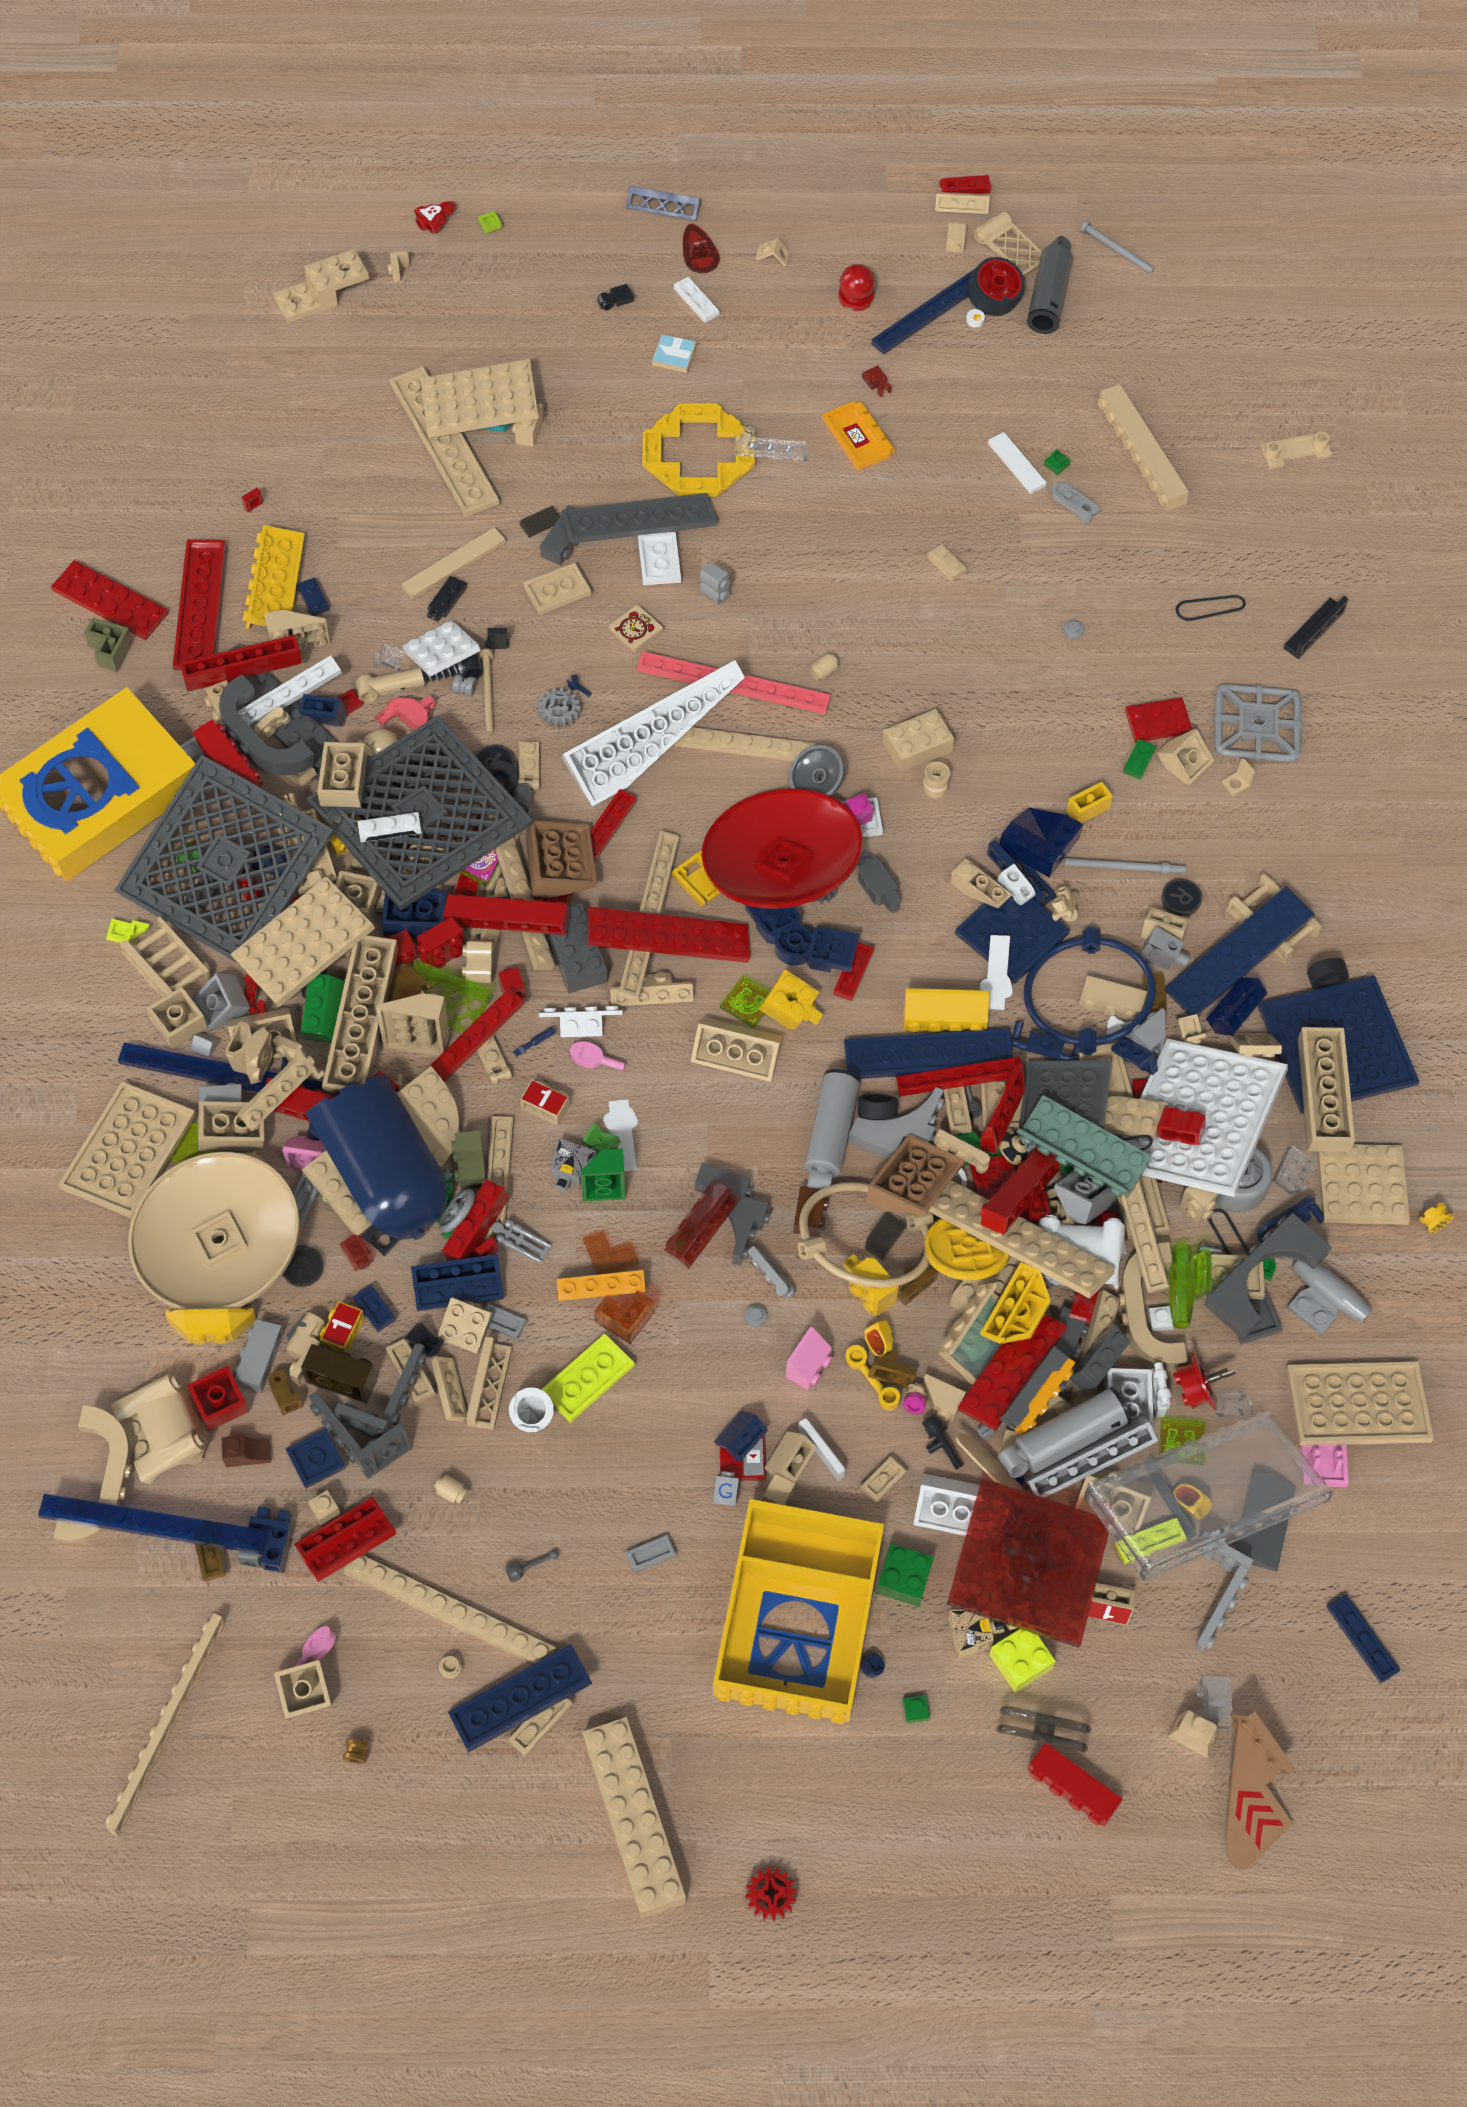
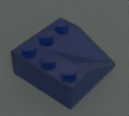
M1028 808L1011 821L1001 834L999 845L1008 855L1050 878L1079 840L1083 824L1066 814Z

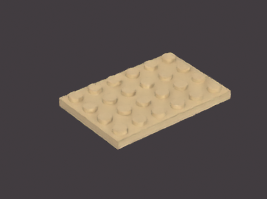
M530 359L421 378L428 438L539 418Z
M325 877L230 955L268 997L280 1007L374 930L375 927Z
M121 1082L64 1174L58 1187L63 1191L132 1219L139 1201L148 1188L159 1178L197 1115L195 1110Z
M1418 1362L1287 1365L1286 1370L1299 1446L1431 1443L1434 1437Z

